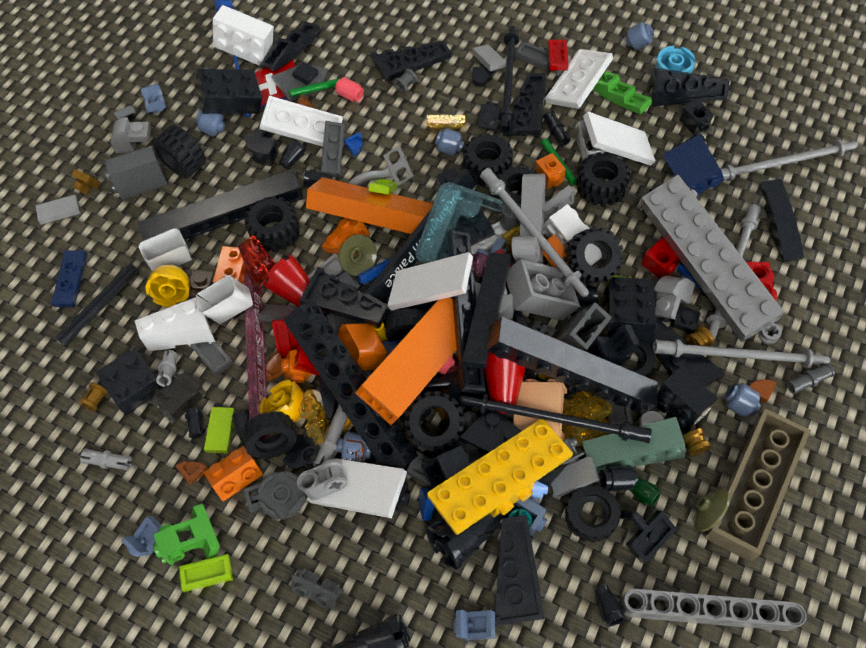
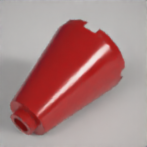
M288 255L290 259L285 260L282 258L271 268L266 275L269 280L267 283L263 281V286L292 304L300 306L299 300L311 279L293 255Z
M490 353L487 369H484L490 400L517 405L526 367L518 366L515 362L498 358L495 354ZM498 411V412L501 413V414H510V413H505V412H500V411Z

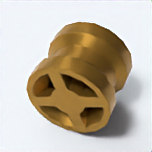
M699 326L696 328L695 333H690L685 338L686 342L690 345L711 346L715 342L713 334L704 326Z
M701 428L683 436L685 444L689 447L688 452L690 456L699 455L712 447L710 442L705 439V432Z

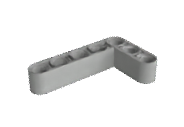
M523 174L521 210L543 236L545 174ZM520 222V236L512 238V254L515 261L525 259L543 264V249L538 244L536 236H531Z

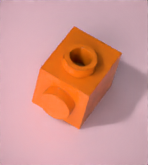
M553 153L536 161V174H545L546 189L559 186L564 182L566 169Z

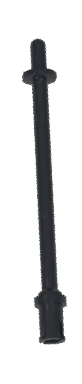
M515 26L509 27V31L504 35L503 39L507 45L503 110L499 112V131L501 133L503 129V134L511 132V122L514 119V113L510 110L514 47L519 43V35L515 33Z
M484 393L483 398L462 395L459 399L462 404L480 407V414H484L486 409L617 434L622 441L630 439L649 444L651 440V428L630 425V422L626 421L616 425L489 400L488 393Z

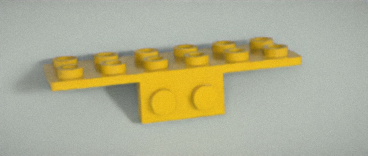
M540 419L430 490L427 497L454 533L458 535L489 513L493 518L500 513L505 515L514 507V503L519 500L521 502L527 500L533 494L532 489L535 482L570 459L573 452L548 423Z

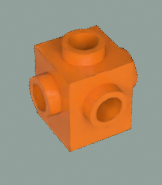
M292 350L285 359H282L281 372H284V379L291 380V382L294 381L295 383H303L312 374L293 369L297 350Z

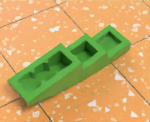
M607 71L602 74L592 89L609 101L640 115L652 104L651 97L636 93L635 86L620 82L619 75Z

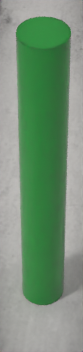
M341 78L290 89L288 94L289 97H295L333 88Z
M543 139L541 141L542 146L548 154L553 153L565 167V178L570 185H574L577 182L575 176L548 139Z

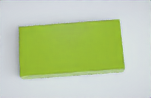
M378 179L369 184L368 191L390 194L397 190L398 183L396 181Z
M211 408L204 446L206 453L229 454L233 430L231 423L233 420L232 415L236 413L234 408Z
M228 554L179 566L181 589L183 592L233 580L231 561Z

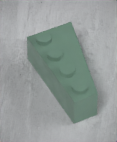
M676 417L639 426L652 429L649 444L630 439L622 441L617 434H609L582 441L586 457L593 458L598 476L600 470L605 469L607 466L630 465L631 467L685 458V442Z

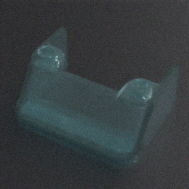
M451 182L441 185L416 249L417 260L421 264L448 258L449 254L446 253L448 249L447 232L450 229L455 230L460 215L467 218L475 217L479 213L481 205L501 212L503 201Z

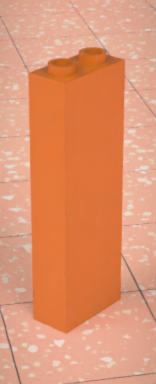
M324 177L307 189L306 200L307 209L409 234L413 233L435 205L391 193L383 194L368 191L369 188Z
M448 297L438 300L355 392L390 425L402 415L457 350L453 299Z

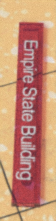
M252 273L244 275V285L249 288L253 306L245 310L249 420L253 419L256 415H261L259 408L261 401L264 397L267 399L263 321H260L259 313L262 311L261 282ZM265 434V435L261 436L260 438H261V439H264V438H268L269 436H268V434Z

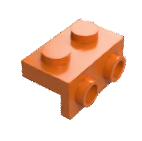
M344 218L338 223L337 228L332 234L326 238L321 247L327 253L339 254L341 245L348 237L356 234L368 237L370 232L363 222Z
M244 446L234 450L229 456L213 464L208 470L203 472L222 501L227 500L262 476L261 470L251 455L247 453Z

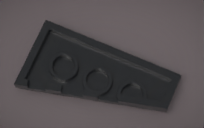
M455 167L437 175L441 195L459 174ZM470 192L450 218L452 230L470 233L471 246L494 236L495 231Z

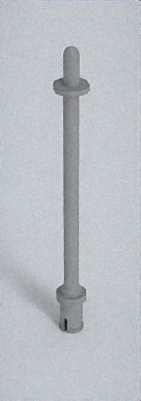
M835 140L833 145L735 168L732 165H726L721 171L724 180L732 181L736 175L834 154L836 157H841L845 151L857 148L858 143L856 141L843 143L841 140Z
M490 168L485 169L481 173L480 178L490 188L491 194L498 195L531 236H536L538 244L567 278L564 284L567 287L573 285L581 296L586 297L589 291L579 280L582 274L579 271L573 272L505 191L503 180H499Z
M756 204L748 206L745 218L741 220L743 231L736 250L742 258L751 231L756 230L758 227L757 220L761 207ZM717 309L714 315H710L706 319V322L710 325L709 331L715 339L719 328L725 327L727 321Z
M655 339L652 346L654 354H669L673 357H680V355L685 353L800 362L803 368L808 369L812 364L830 363L829 356L813 355L811 349H805L802 354L685 345L679 339H674V341Z

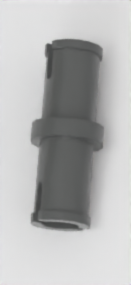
M826 363L812 371H804L803 375L787 381L786 385L790 393L797 394V392L808 387L814 388L818 386L819 382L833 377L835 371L829 363Z

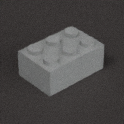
M525 259L518 260L509 268L507 286L510 294L513 296L515 310L564 320L576 311L580 305L573 285L567 287L564 284L567 278L560 269Z

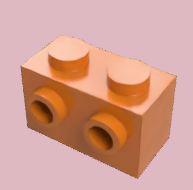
M222 246L213 283L230 275L247 286L248 270L252 268L253 259L250 257L247 248Z

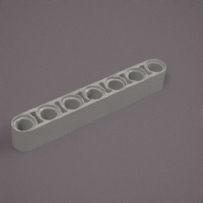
M643 589L629 590L620 602L626 610L624 614L631 618L792 631L803 625L807 616L804 608L794 602ZM628 598H635L639 602V609L630 607ZM654 600L663 602L665 611L657 610L654 606ZM680 602H685L690 606V614L682 611ZM707 604L715 607L716 616L708 613ZM733 606L738 607L742 611V618L735 616ZM759 609L767 612L768 621L760 616ZM786 611L792 613L795 619L794 623L788 620Z

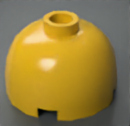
M175 265L159 266L151 272L146 282V294L153 298L154 303L164 307H172L177 305L176 303L185 302L188 299L190 279L180 267Z
M284 380L276 384L269 390L272 393L269 398L266 399L264 397L259 407L261 414L272 411L283 412L285 415L288 414L293 423L301 419L306 406L303 390L294 381L291 382L290 380Z

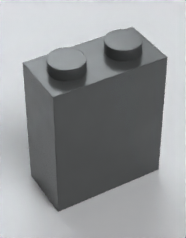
M152 146L105 160L107 168L104 170L105 176L108 181L112 180V189L115 194L119 193L122 200L168 185L164 171Z
M594 302L573 315L555 339L585 351L612 317Z

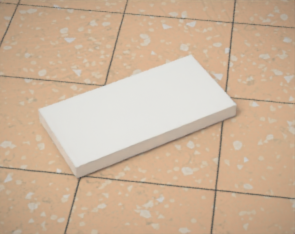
M579 49L569 63L568 70H564L545 97L546 103L579 109L613 60L612 53Z
M269 96L260 123V129L323 147L325 121L342 123L343 117Z
M587 112L583 116L593 147L650 166L656 162L644 131L591 112Z
M470 252L396 271L388 307L391 310L466 294L473 256Z
M331 458V460L341 461L343 466L341 473L342 477L346 480V486L342 490L328 494L318 500H311L307 497V501L313 504L392 518L407 472L401 468Z

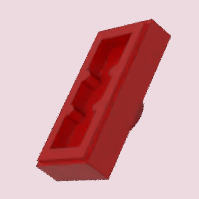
M548 40L549 70H568L566 40Z

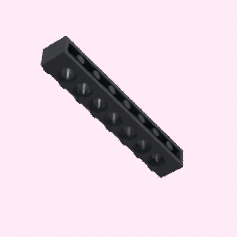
M315 301L302 304L289 314L283 321L379 465L403 468L418 457L414 447L401 431L400 426L396 422L390 425L355 394L367 378Z

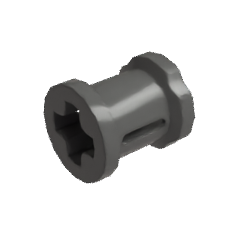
M406 69L402 76L393 80V84L399 92L405 93L411 84H415L418 81V78L411 69Z

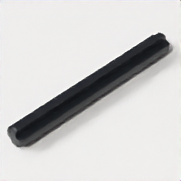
M129 264L56 336V339L61 344L67 345L138 274V269L133 264Z

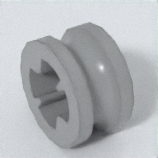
M772 323L761 330L758 336L763 343L771 345L778 341L782 330L777 324ZM768 330H769V331H772V332H773V333H772L773 336L767 335V334H768L767 331H768Z

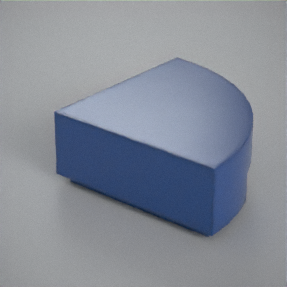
M360 132L343 140L344 145L353 157L361 151L363 140Z
M420 488L419 505L423 521H431L434 505L427 497L430 491L429 488Z

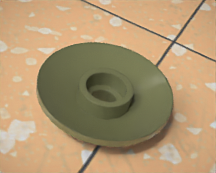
M356 234L348 237L341 245L339 251V262L342 269L349 275L356 276L373 267L377 256L375 244L365 235Z
M718 488L698 500L693 521L694 527L698 531L705 532L712 529L723 518L730 504V493L726 489Z

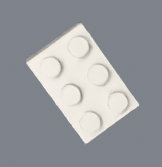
M222 5L213 17V47L260 65L273 46L274 26Z

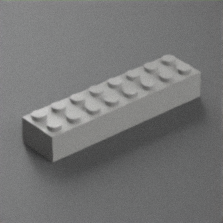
M679 175L671 178L641 198V208L722 317L726 319L728 325L741 342L781 318L784 313L782 308Z

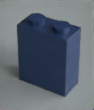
M701 135L663 154L673 176L679 175L690 190L693 189L697 192V196L724 181L722 171Z

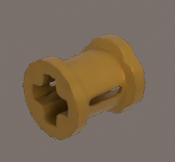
M90 382L89 390L83 398H80L78 403L95 412L98 409L97 405L103 396H107L108 391L104 387Z

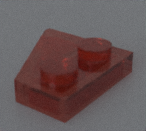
M252 235L241 243L238 248L251 284L255 289L268 279L266 275L275 265V262L255 235Z

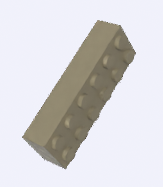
M768 409L762 411L754 423L726 487V490L730 493V504L727 512L716 526L707 531L705 539L751 563L761 555L810 434V429Z

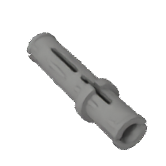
M339 404L326 436L319 444L320 450L313 462L314 467L319 466L322 460L323 463L331 460L333 453L337 451L338 440L348 419L345 412H342L343 409Z

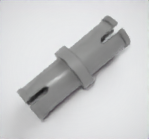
M169 350V354L167 351L164 352L163 359L158 365L159 373L156 382L160 386H165V383L167 386L170 385L172 375L176 372L177 367L175 363L178 356L172 350Z
M85 448L81 453V456H85V458H80L81 463L98 465L102 469L110 467L128 471L132 464L128 463V461H132L131 456L112 454V451L108 450L100 452Z

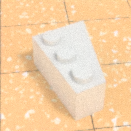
M568 204L549 217L544 223V234L548 238L555 234L565 248L569 247L567 243L573 239L575 234L590 229L580 220L577 212ZM588 244L585 249V259L592 266L602 258V253L596 245Z
M196 297L135 320L139 337L148 351L176 348V345L188 344L190 346L195 343L209 342V344H212L211 342H215L207 316L198 310Z

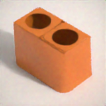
M342 324L337 335L347 347L348 352L356 364L359 365L361 371L376 370L385 360L387 351L373 326L370 324Z

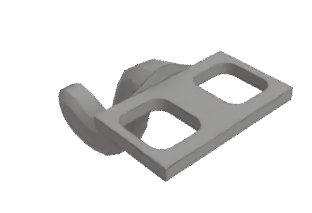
M397 146L383 155L387 162L385 169L361 173L352 178L348 183L360 186L369 180L392 177L400 186L413 178L414 175L401 147ZM398 151L401 159L392 165L389 156L393 152ZM405 167L408 177L400 182L397 172Z

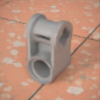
M336 459L328 460L317 467L304 471L297 479L298 488L311 500H318L328 494L342 490L347 483L345 478L342 477L341 469L343 466L341 461Z

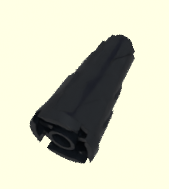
M516 503L513 504L514 507L505 515L500 513L493 518L489 513L458 535L454 533L443 518L427 527L426 535L436 554L440 552L444 556L440 560L451 570H457L480 549L479 546L495 533V530L502 524V519L508 518L509 514L517 508Z
M397 613L359 631L358 635L336 644L333 648H410L409 641L411 639L402 616Z

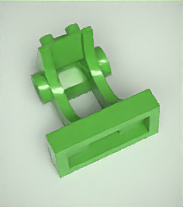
M203 504L193 507L190 520L175 525L166 524L159 528V532L153 535L156 541L153 544V549L157 557L161 558L163 564L167 562L173 566L174 562L181 560L185 556L184 552L195 548L203 549L207 559L217 557L220 545ZM191 531L192 539L183 542L179 541L178 534Z

